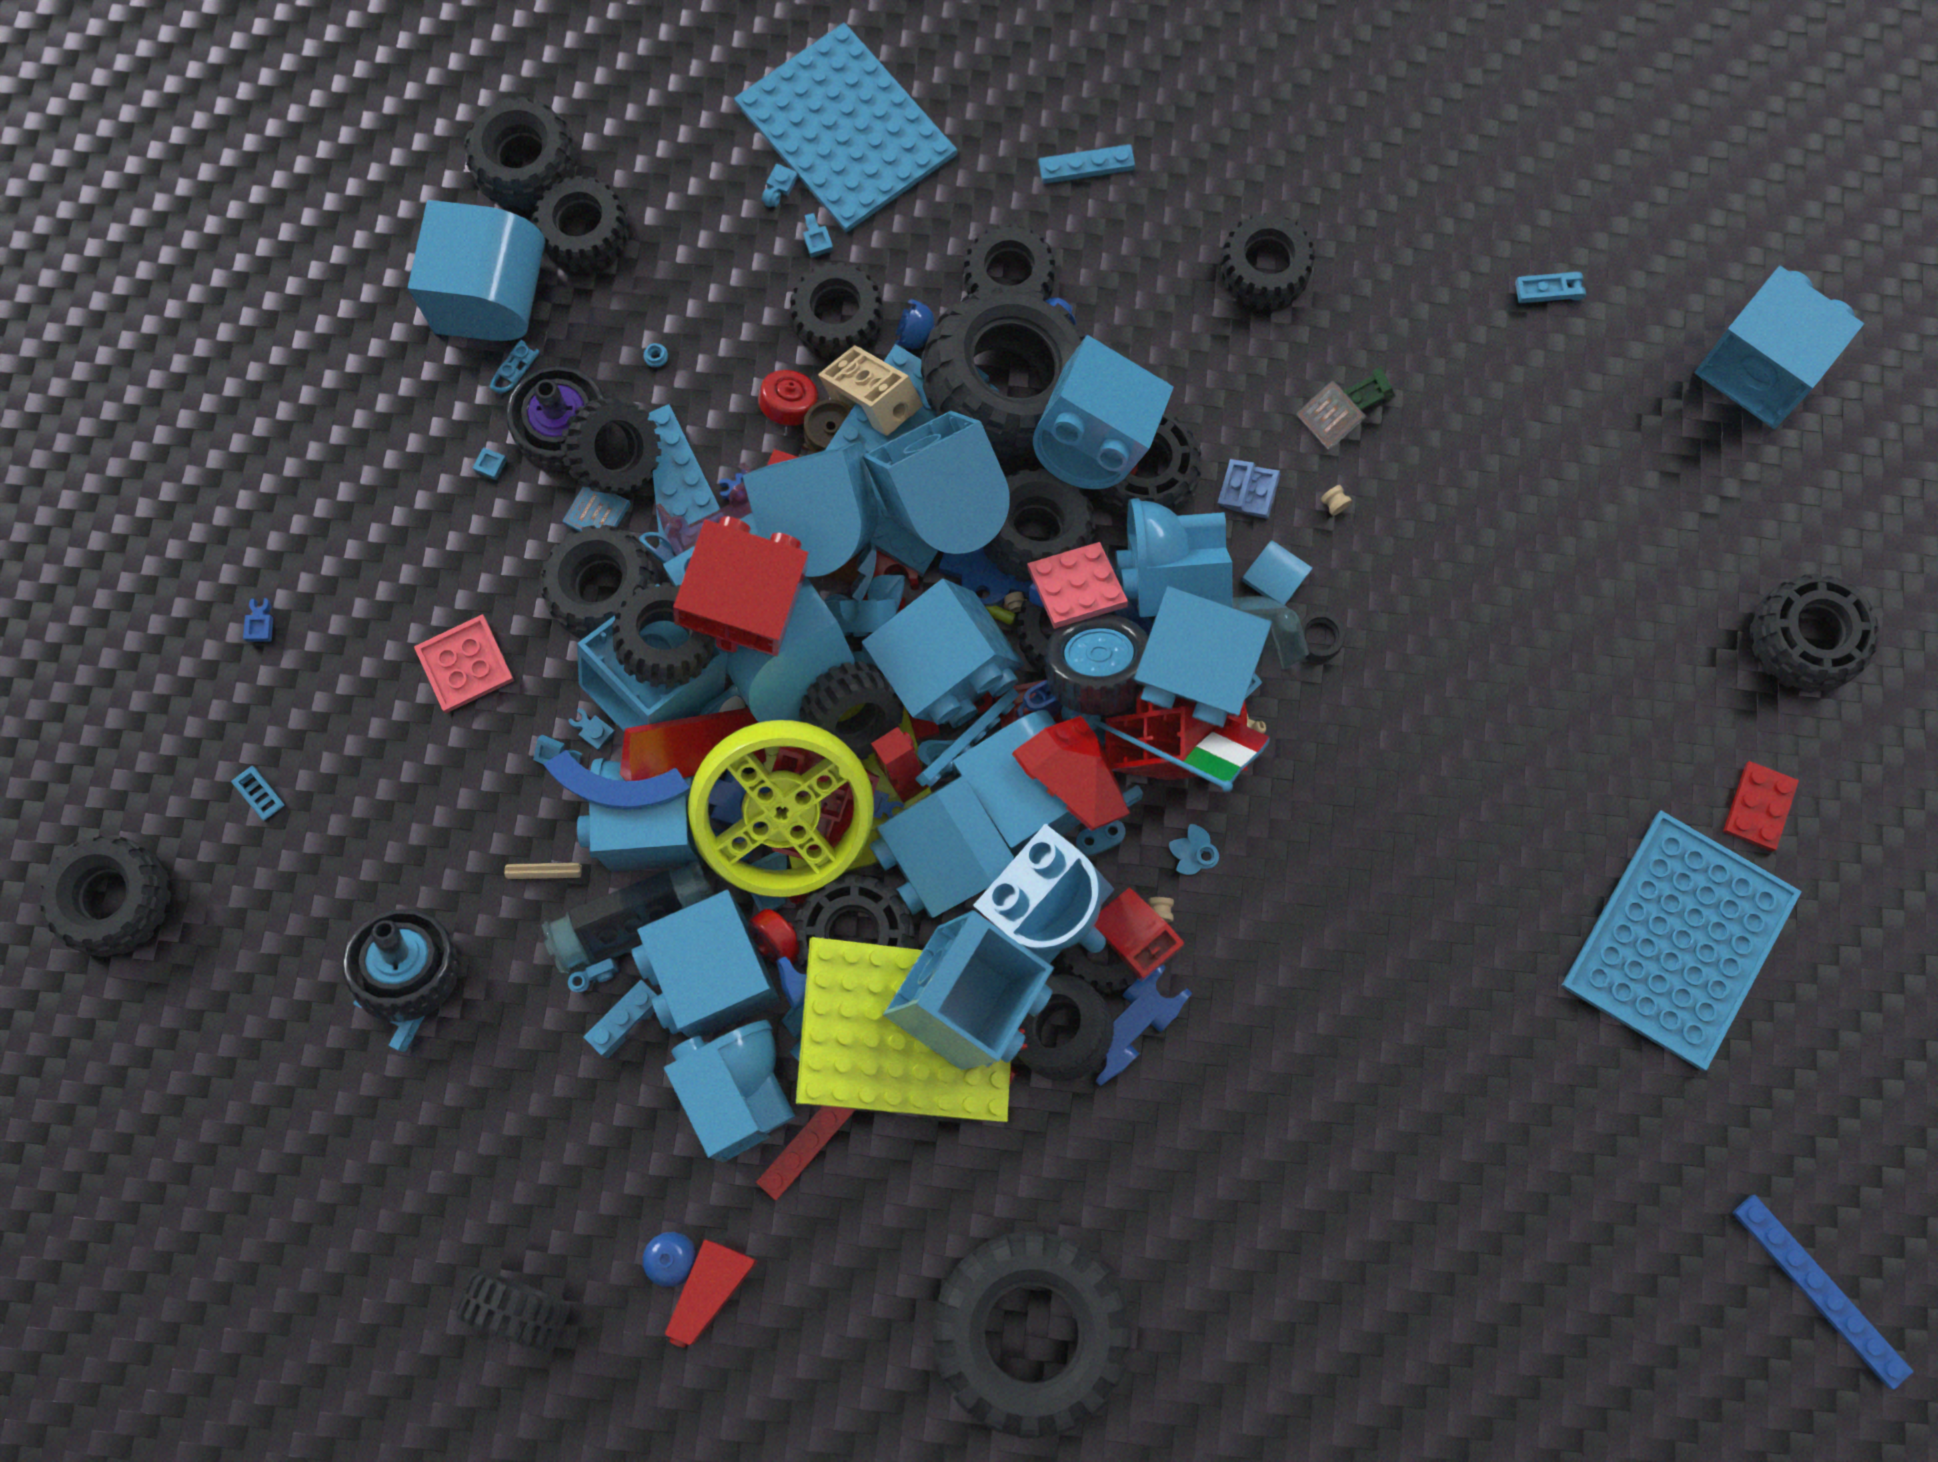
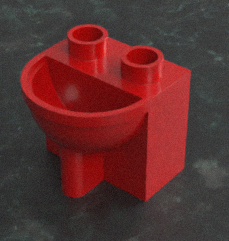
M723 516L720 518L719 523L705 519L673 606L675 625L716 637V646L727 652H736L738 645L778 657L806 575L809 552L801 550L802 543L787 534L773 533L770 540L750 534V526L737 518Z
M1143 691L1137 697V714L1106 718V725L1180 761H1184L1196 745L1218 727L1192 717L1196 707L1195 703L1176 697L1172 709H1167L1142 700ZM1244 701L1239 717L1227 715V718L1247 726V709ZM1106 730L1105 753L1113 771L1164 780L1199 777V775ZM1248 765L1244 767L1240 772L1248 771Z

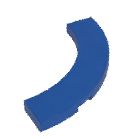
M567 750L544 763L546 769L562 787L585 801L608 808L642 809L645 806L668 803L690 792V787L677 768L645 780L620 781L605 778L587 770Z

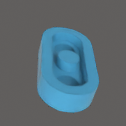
M1117 820L1092 831L1089 828L1078 834L1076 847L1085 856L1096 855L1119 845L1125 837V827ZM1115 828L1117 834L1110 835L1108 829ZM1086 838H1092L1094 844L1088 846L1085 844L1084 840Z

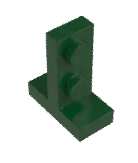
M1381 366L1372 371L1373 375L1343 391L1345 399L1340 394L1330 398L1332 400L1331 403L1337 402L1335 404L1336 408H1338L1336 412L1341 408L1344 409L1341 413L1346 409L1350 411L1341 419V422L1350 415H1355L1358 411L1360 412L1384 398L1389 401L1396 397ZM1349 401L1356 408L1355 410L1348 404Z

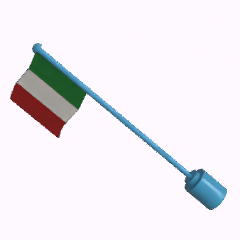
M1063 706L1061 711L1064 721L1082 716L1092 730L1101 727L1223 787L1225 792L1232 789V782L1240 771L1264 750L1270 740L1269 736L1226 717L1223 727L1218 726L1196 745L1184 761H1180L1100 722L1101 715L1082 714Z

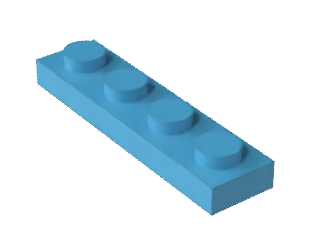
M1130 144L1039 158V168L1042 184L1135 170V162Z

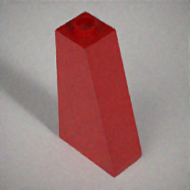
M705 1239L665 1332V1335L671 1337L670 1342L685 1348L686 1344H694L753 1270L758 1260Z

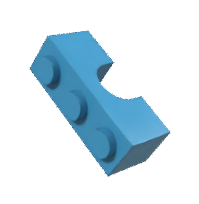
M876 598L864 601L856 599L823 601L837 620L844 636L851 635L850 632H853L854 637L867 636L869 632H875L896 615L895 598Z
M640 980L584 1038L603 1057L608 1059L626 1041L625 1036L638 1022L641 1020L646 1021L655 1012L651 999L658 995L644 981Z

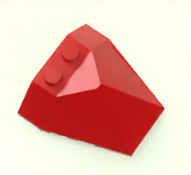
M1082 716L1044 728L1013 751V757L1024 772L1032 780L1037 778L1048 788L1046 792L1052 797L1056 794L1068 805L1066 809L1091 831L1130 814L1103 746Z
M780 747L772 772L790 771L803 775L826 757L800 747ZM865 769L874 795L880 777ZM822 775L817 780L826 782L830 777ZM848 781L820 800L821 814L816 828L833 849L850 827L853 818L854 799ZM800 791L796 795L798 797H805L809 793L807 791ZM779 806V807H777V811H778L779 809H781L782 811H785V810H786V807H784V808L782 809L781 806ZM796 825L792 830L801 831L804 827ZM813 844L810 845L808 849L816 850L820 846ZM794 846L787 848L772 847V851L805 860Z

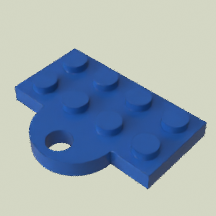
M984 546L975 551L962 554L944 552L939 566L940 573L961 578L962 587L975 593L979 590L988 591L990 595L987 598H979L985 607L1000 605L1004 602V597L1010 592H1022L1025 597H1028L1029 587L1033 584V581L1026 580V583L1016 581L1015 576L1011 574L1006 576L996 568L997 564L991 563L985 555Z

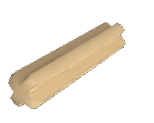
M579 863L507 864L504 873L507 879L579 878L582 874V867Z

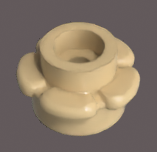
M1013 592L1004 597L1005 603L1003 607L1009 609L1012 613L1019 612L1023 601L1027 599H1024L1022 592Z

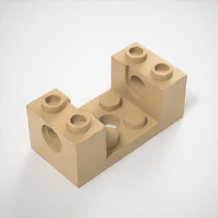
M856 345L818 374L832 400L844 402L850 408L858 403L862 406L872 427L886 436L895 431L899 425L924 406L908 375Z

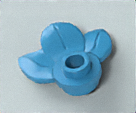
M1190 824L1187 838L1176 839L1169 843L1170 851L1180 860L1176 871L1182 874L1193 875L1201 868H1213L1219 860V852L1215 846L1210 844L1208 832L1200 826ZM1208 853L1210 860L1204 861L1201 858V854Z

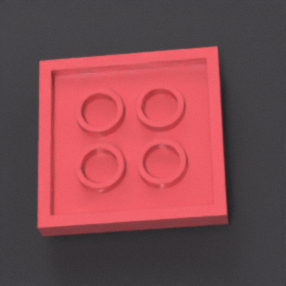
M1100 542L1028 563V571L1054 629L1127 607L1128 600Z
M483 614L414 646L440 706L445 713L515 681Z

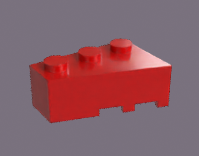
M899 727L871 743L876 763L903 803L929 787L927 784L922 787L915 780L922 773V769L914 752V742L907 731L902 733Z

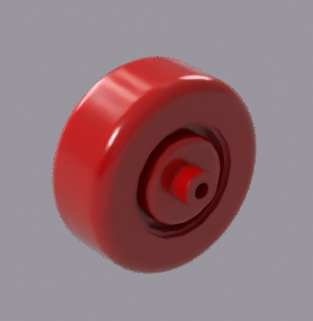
M778 370L767 375L762 381L758 403L761 411L770 420L782 425L796 426L804 423V417L809 408L818 402V390L811 379L804 374L792 370Z
M768 908L761 910L749 920L747 924L748 932L757 946L756 950L762 957L765 956L775 966H777L776 961L785 956L790 961L792 967L798 962L796 955L799 954V942H797L794 926L790 922H787L777 912Z

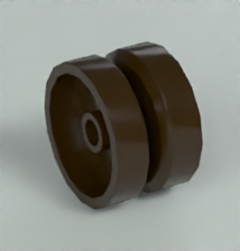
M826 399L815 403L809 408L804 417V442L812 445L818 451H821V449L825 451L852 409L846 403L839 400Z

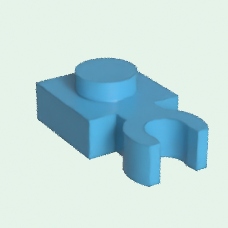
M578 708L577 711L582 715V720L575 722L570 718L568 721L575 729H583L579 736L600 752L616 732L596 715L589 720L587 713L583 709Z

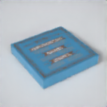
M582 487L562 522L564 525L579 532L582 531V527L595 525L596 528H600L601 525L617 527L629 508L630 502L616 494L591 491L590 487Z

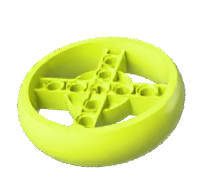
M791 720L756 723L742 728L723 739L701 763L693 779L688 798L690 831L695 845L706 863L720 877L737 888L768 897H793L807 894L824 887V885L840 877L856 861L866 845L874 815L872 786L862 763L854 752L830 732L808 723ZM772 746H794L814 751L826 758L803 775H799L790 771L769 772L753 754V751ZM746 767H751L755 769V771L751 774H745L744 772H742V770ZM727 768L747 792L742 802V819L715 837L709 823L708 802L715 782ZM822 775L830 777L826 782L817 780ZM848 781L854 799L853 818L846 835L833 849L816 828L821 814L820 800ZM762 787H769L772 789L768 793H761L758 791ZM800 791H807L809 793L805 797H798L796 795ZM781 806L782 809L786 807V810L782 811L781 809H779L777 811V807ZM762 821L766 823L762 828L754 826L757 822ZM796 825L804 827L801 831L792 830ZM736 837H743L744 839H746L744 842L741 843L733 841V839ZM763 843L775 848L794 846L808 865L794 869L770 870L752 866L739 859ZM813 844L820 846L816 850L808 849V847Z

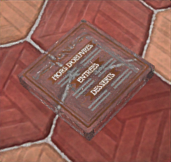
M1333 380L1296 413L1328 450L1366 417Z

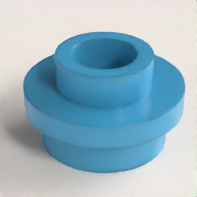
M657 343L650 344L644 351L645 362L651 367L664 365L668 359L666 348ZM655 354L660 355V357L656 359L652 358Z

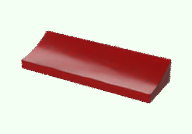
M749 707L625 728L620 776L626 781L645 780L667 773L674 768H677L683 778L694 776L706 756L723 739L742 728L760 722L756 720ZM765 748L753 751V754L761 763L767 762Z

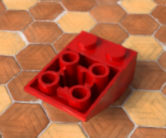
M1130 887L1100 911L1094 925L1104 935L1106 942L1141 982L1182 949L1185 944L1168 923Z

